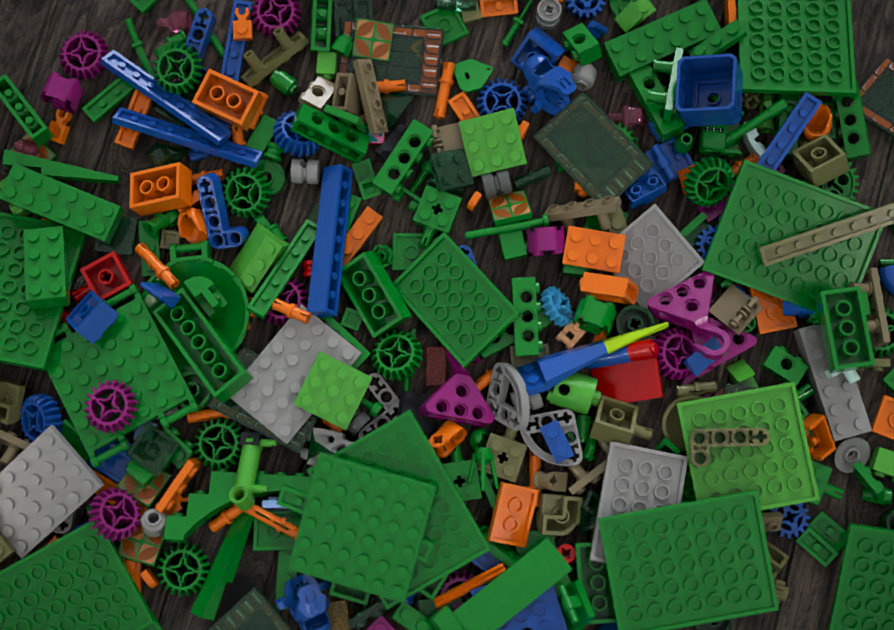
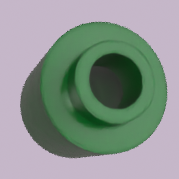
M277 69L270 77L269 81L272 83V86L286 96L293 95L298 89V81L283 70Z

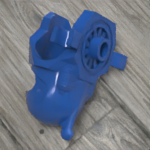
M535 54L529 57L525 63L521 62L519 64L528 81V87L535 94L536 102L530 108L534 115L543 109L545 112L556 116L571 104L568 95L576 90V84L572 81L570 72L560 66L551 65L548 57L542 54Z
M301 574L286 581L285 597L274 600L276 607L279 610L288 607L292 618L299 623L301 630H331V622L327 613V608L331 604L327 596L320 592L331 588L329 581L321 579L317 582L312 576Z

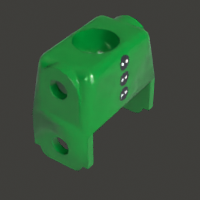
M742 111L741 119L744 117V111ZM739 122L736 125L699 126V154L716 156L721 159H739L742 156V152L738 150L740 138L725 148L726 134L740 127Z

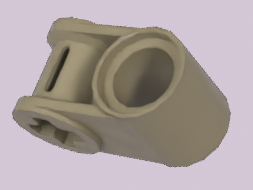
M537 471L534 474L533 484L537 489L567 492V472Z

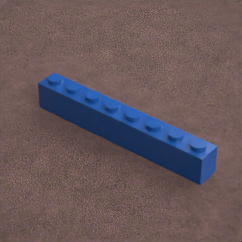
M342 164L324 167L307 304V312H311L312 315L318 318L337 316L353 178V170Z

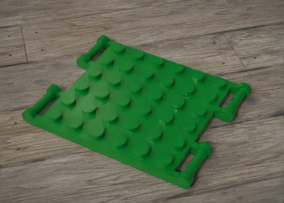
M135 283L108 300L104 299L112 307L132 295L135 297L134 300L115 310L119 314L116 322L104 331L102 338L95 341L94 344L77 331L73 333L67 321L62 322L61 326L58 327L56 337L64 332L67 337L53 344L46 370L95 468L100 466L101 462L117 453L130 449V444L125 435L159 417L162 426L166 429L178 419L193 411L197 412L200 410ZM106 380L111 381V383L113 380H117L119 384L124 382L126 387L132 388L131 393L136 394L133 400L138 401V404L133 406L138 409V412L132 413L135 419L128 420L131 424L130 426L123 424V431L117 428V433H112L110 430L107 434L103 430H96V426L92 427L90 425L91 421L86 420V416L90 413L84 412V409L88 408V405H85L84 402L90 400L86 394L92 395L94 393L92 388L99 389L98 383L100 382L105 386ZM114 391L105 394L102 399H107ZM121 396L122 400L120 405L121 408L124 409L125 401L123 396ZM189 401V405L168 417L166 416V412ZM105 403L111 410H118L112 404ZM98 404V414L99 417H101L100 413L102 408ZM114 415L108 422L118 419L121 415ZM119 439V444L97 456L96 451Z

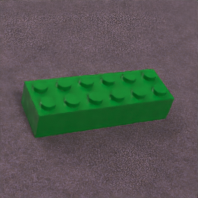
M701 0L605 42L602 47V53L618 83L628 79L629 73L649 64L653 68L654 59L660 61L673 59L676 47L683 48V54L687 53L688 50L721 28L708 1Z
M13 163L0 191V200L4 203L107 245H110L125 212L119 205L16 163Z
M182 287L176 292L181 299L173 308H169L162 303L153 311V314L213 397L224 403L254 377L192 294Z

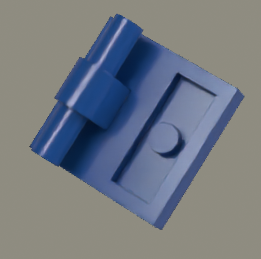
M677 137L660 145L655 144L651 147L652 149L644 153L648 162L665 184L679 178L677 171L694 165L688 153L681 154L675 150L673 144Z
M651 166L623 193L630 201L628 203L630 209L633 210L641 205L645 206L653 202L654 198L665 193L667 186Z
M119 439L96 451L97 456L119 444ZM129 442L130 449L127 451L123 450L108 458L95 469L119 483L126 474L127 464L132 459L136 460L142 450ZM89 460V462H88L87 464H89L90 466L94 467V466L92 465L91 461Z

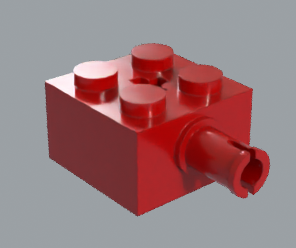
M112 251L80 269L86 285L72 291V295H75L74 299L80 302L92 290L103 300H108L128 289L134 281L120 255Z

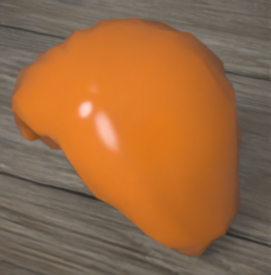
M820 105L802 131L806 139L811 141L824 134H829L832 128L833 114H831V110L827 105Z
M189 207L179 213L177 226L181 238H185L191 244L201 243L208 239L202 210Z

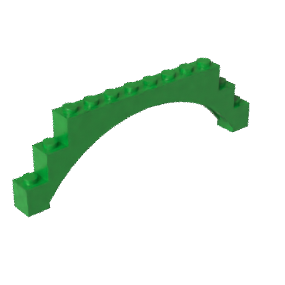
M227 469L211 471L209 494L206 491L189 493L186 516L183 513H173L172 516L166 515L164 540L169 543L187 544V538L199 526L224 509L233 506L234 504L230 501L229 493L234 487L237 470L236 472H229ZM257 471L255 485L268 486L269 490L263 493H253L255 498L280 495L284 484L308 493L312 479L311 477H306V474L295 473L294 476H288L284 472H275V475H271L265 471Z

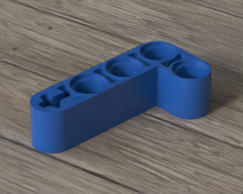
M201 8L196 12L185 43L187 48L192 47L194 50H197L199 53L198 58H201L202 61L216 24V16L207 8ZM199 32H203L201 40L196 39ZM181 55L180 60H181L182 58L185 59L187 56H186V55ZM177 66V72L181 74L180 66ZM204 68V70L199 71V73L205 74L207 73L208 69ZM198 77L197 80L200 81L199 85H201L202 80Z
M215 173L201 176L197 181V187L210 245L215 249L237 247L245 243L249 238L247 228L243 226L230 227L219 176ZM210 198L214 199L215 205L211 203ZM214 217L218 218L219 224L215 222ZM236 233L240 235L241 240L236 238ZM218 235L222 237L223 242L218 239Z

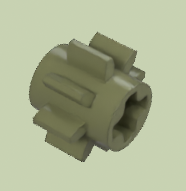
M743 93L742 108L745 107L747 111L757 108L759 102L762 101L759 97L761 93Z
M774 579L777 601L780 604V600L786 601L789 587L785 586V581Z

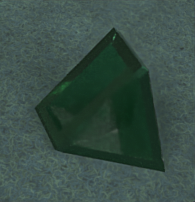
M402 93L380 94L387 127L391 128L412 100L410 95Z
M157 141L144 154L156 167L179 162L188 153L189 149L160 144Z
M591 490L588 491L580 508V533L592 531L595 528L600 495Z

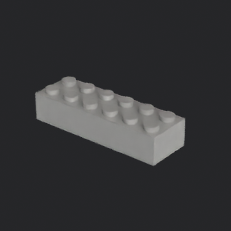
M811 325L794 331V337L801 358L805 360L804 364L809 366L806 374L811 389L813 388L814 390L813 396L819 414L825 415L833 441L872 431L857 382L849 384L843 372L829 379L824 373L828 370V363L821 326Z

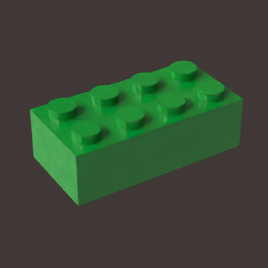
M55 226L23 230L25 297L31 310L71 306L68 237L64 227Z
M374 251L363 252L343 266L341 283L373 338L384 336L386 332H390L412 317Z
M860 286L820 291L815 296L829 373L866 369L874 366L875 359Z
M592 542L573 543L576 554V581L581 580L596 616L588 624L616 623L606 563L589 560Z

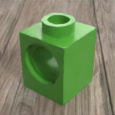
M318 51L317 77L321 76L329 81L336 80L338 69L337 52Z

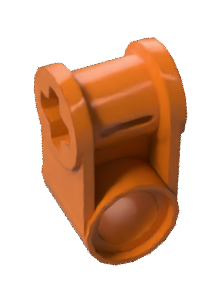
M447 420L429 440L438 458L447 457L464 441L467 431L453 420Z

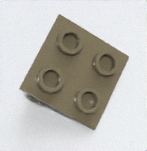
M459 122L437 127V125L430 126V129L433 130V138H435L429 147L433 166L467 158Z
M732 284L712 305L709 313L739 335L762 310V307L759 305L760 300L756 296H753V298L748 297Z

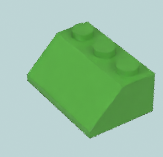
M257 223L229 269L237 275L246 290L252 294L256 293L289 244L260 223Z

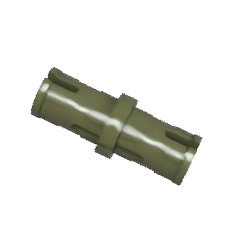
M715 380L701 383L693 381V384L676 385L678 398L685 395L700 396V394L717 393Z

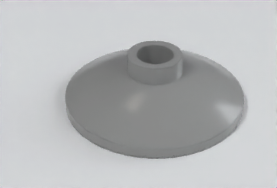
M852 437L845 440L835 451V466L845 473H852L853 464L858 461L864 466L870 456L869 444L860 437Z

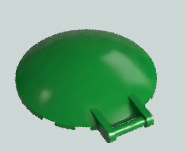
M209 240L194 244H170V262L166 266L170 268V272L180 281L179 286L171 291L176 293L183 287L191 293L184 281L194 276L209 278L228 303L226 310L212 322L235 352L245 338L250 320V312L247 311L249 299L241 280L227 266L211 259ZM202 250V255L179 257V253ZM156 273L147 281L160 283L169 289L164 281L156 277ZM144 289L142 297L180 370H194L153 314V311L162 302Z

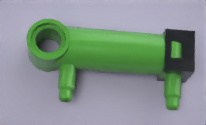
M260 432L241 433L239 445L242 447L235 484L230 490L229 498L237 508L243 511L249 510L254 505L255 497L253 493H263L269 490L268 486L255 485L261 452H265V447L277 446V441L266 439Z

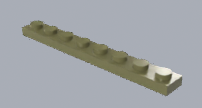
M894 202L758 247L762 265L765 267L894 224Z

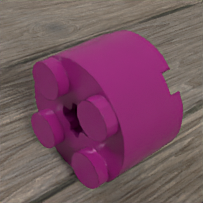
M52 72L43 88L40 99L44 103H47V101L52 103L51 107L56 110L61 109L64 113H72V111L76 113L85 91L80 86L81 82L77 79H67L57 72Z
M556 226L535 228L534 233H530V229L526 230L528 253H532V257L544 256V252H551V255L563 254L566 242L564 226H561L560 230H557Z

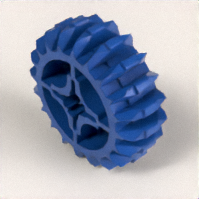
M497 78L496 84L491 80L489 82L490 87L484 85V91H479L481 96L477 98V102L480 103L477 105V109L481 110L479 115L483 116L512 108L510 101L514 96L517 101L516 118L517 122H520V116L524 117L525 115L523 110L527 109V105L524 104L527 102V98L523 97L524 91H519L521 86L517 85L514 87L515 81L513 80L508 84L507 78L504 79V83H501L499 78ZM497 91H506L507 93L499 94ZM489 96L494 102L492 110H489L486 104ZM499 101H504L505 106H500Z
M292 110L288 114L284 112L282 116L277 118L273 127L274 143L278 144V149L283 148L284 154L289 152L291 157L294 154L298 158L302 155L306 158L309 154L313 155L320 149L321 145L301 135L297 136V133L291 131L290 128L295 113Z
M38 393L25 398V402L22 403L23 408L20 410V424L23 427L22 432H25V438H28L29 443H32L51 425H54L59 432L63 431L61 424H63L61 421L62 415L60 414L61 408L57 407V401H54L53 396Z

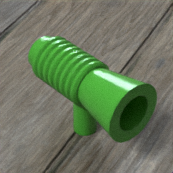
M762 93L760 95L762 101L759 102V114L775 103L774 94ZM773 118L756 127L758 133H774Z

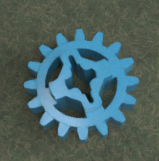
M555 286L543 290L540 294L542 296L540 301L543 303L542 308L545 309V315L550 316L549 320H553L554 324H559L560 327L570 324L574 319L572 316L574 312L571 310L573 306L569 304V298L565 297V293H561L560 288L556 289Z

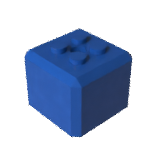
M732 53L682 57L677 65L675 108L682 121L688 127L736 125L742 116L743 72L737 58ZM711 96H719L715 103L709 102Z

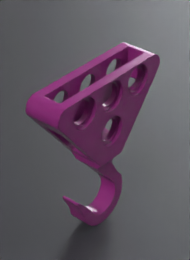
M704 271L648 299V310L653 317L695 332L717 337L723 342V346L718 350H711L705 346L692 343L693 350L710 360H718L727 355L730 349L729 335L708 321L714 286L713 273Z
M708 317L710 324L721 328L729 335V352L723 358L711 363L697 377L693 374L689 375L682 381L681 385L689 384L693 379L712 371L721 363L753 347L757 342L755 336L742 331L738 335L741 338V344L737 345L733 341V336L737 335L722 322ZM687 329L689 337L694 339V344L702 346L713 337ZM715 337L718 340L720 346L722 347L723 342L719 338ZM714 393L704 394L702 397L708 398Z
M446 348V356L452 367V374L419 407L420 415L445 421L453 420L456 423L484 427L492 423L494 415L470 374ZM479 356L474 360L476 364L481 362ZM456 389L460 391L461 397L457 395ZM437 404L441 407V412L437 410ZM455 408L458 409L459 415L455 413ZM473 411L476 413L477 419L474 418L472 414Z

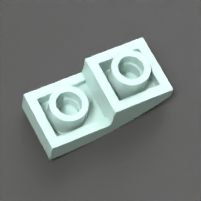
M754 128L743 135L742 139L750 154L754 153L759 159L766 149L763 144L755 141L759 133L757 128Z

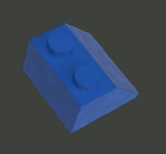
M537 27L527 34L510 61L523 71L519 67L521 62L525 63L529 57L535 54H542L548 57L551 65L556 66L566 52V49Z
M90 290L65 319L75 331L94 344L95 341L102 338L104 331L116 322L119 314L94 291Z

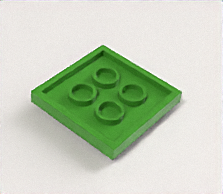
M514 108L459 122L472 178L527 164Z
M319 351L293 404L347 430L373 377Z

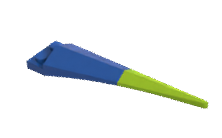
M669 322L535 358V362L517 367V370L524 380L528 396H532L551 389L564 379L600 358L639 339L668 328Z

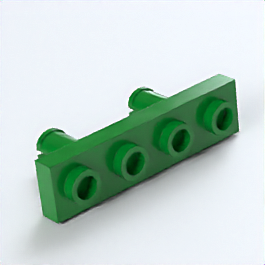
M676 47L674 60L671 62L654 59L652 71L669 74V87L666 93L648 90L646 102L663 104L665 108L662 120L670 121L671 114H676L674 99L676 98L678 61L683 57V48Z

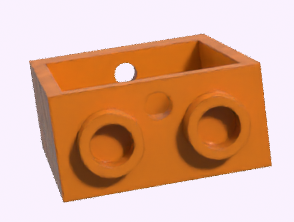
M584 272L579 282L580 291L585 295L596 297L597 300L626 305L636 304L639 287L629 278Z

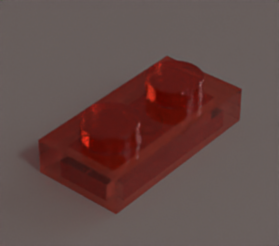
M427 347L426 386H441L446 381V347Z

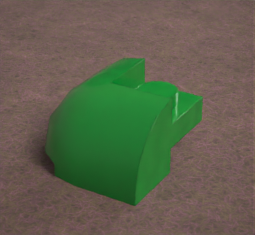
M194 276L184 281L186 287L211 321L221 315L228 307L227 301L209 278Z

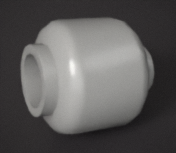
M591 63L583 67L580 64H576L571 75L572 81L576 84V89L579 91L591 89L597 77V70Z
M155 508L145 511L141 517L142 531L149 537H158L164 533L165 513H160Z

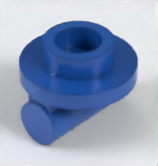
M592 20L588 23L587 29L595 39L600 38L602 34H607L608 28L597 21Z
M192 148L188 151L191 162L210 157L208 153Z

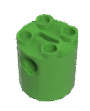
M576 372L549 389L546 400H549V404L587 415L590 405L598 406L602 392L595 390L598 382L597 378ZM562 384L569 386V389L565 392L560 391L558 388Z

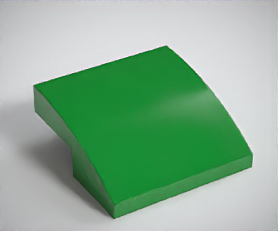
M821 509L808 523L809 527L806 526L804 528L805 533H800L795 541L826 567L845 545L847 531Z

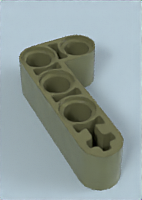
M764 428L693 430L688 438L690 463L695 467L706 466L710 459L709 447L766 445L770 440V434ZM697 432L703 435L704 439L701 444H697L694 441V435ZM717 432H720L724 437L723 442L720 444L714 440V435ZM736 432H740L744 436L741 443L736 442L734 439ZM758 433L764 437L760 440V443L758 439H749L750 435H758ZM698 452L704 455V461L701 464L696 463L694 460V456Z

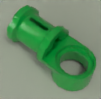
M180 30V33L172 37H166L168 42L155 49V56L157 53L163 54L161 48L168 50V44L172 45L173 48L175 43H178L180 47L182 44H185L187 36L184 30Z
M174 209L165 215L162 213L155 214L153 219L143 223L145 232L149 236L154 237L162 228L174 227L177 224L179 212Z
M263 214L253 218L255 225L260 223L285 242L288 241V237L284 236L280 231L278 223L270 225Z

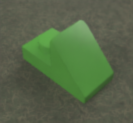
M638 0L635 3L630 2L614 20L625 33H628L654 14L656 9L649 0Z
M744 359L725 367L734 385L759 388L753 377L756 375Z

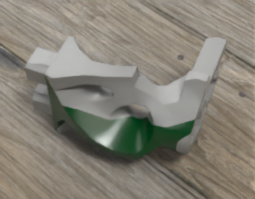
M313 427L306 439L310 441L309 448H303L300 457L307 460L306 464L316 465L320 452L333 455L340 448L346 447L353 442L345 439L344 433L327 428ZM330 436L334 437L333 443L329 441Z

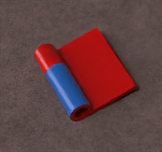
M653 339L630 343L586 366L587 369L591 370L592 377L598 379L595 390L602 392L601 395L626 403L663 397L657 358L659 348Z

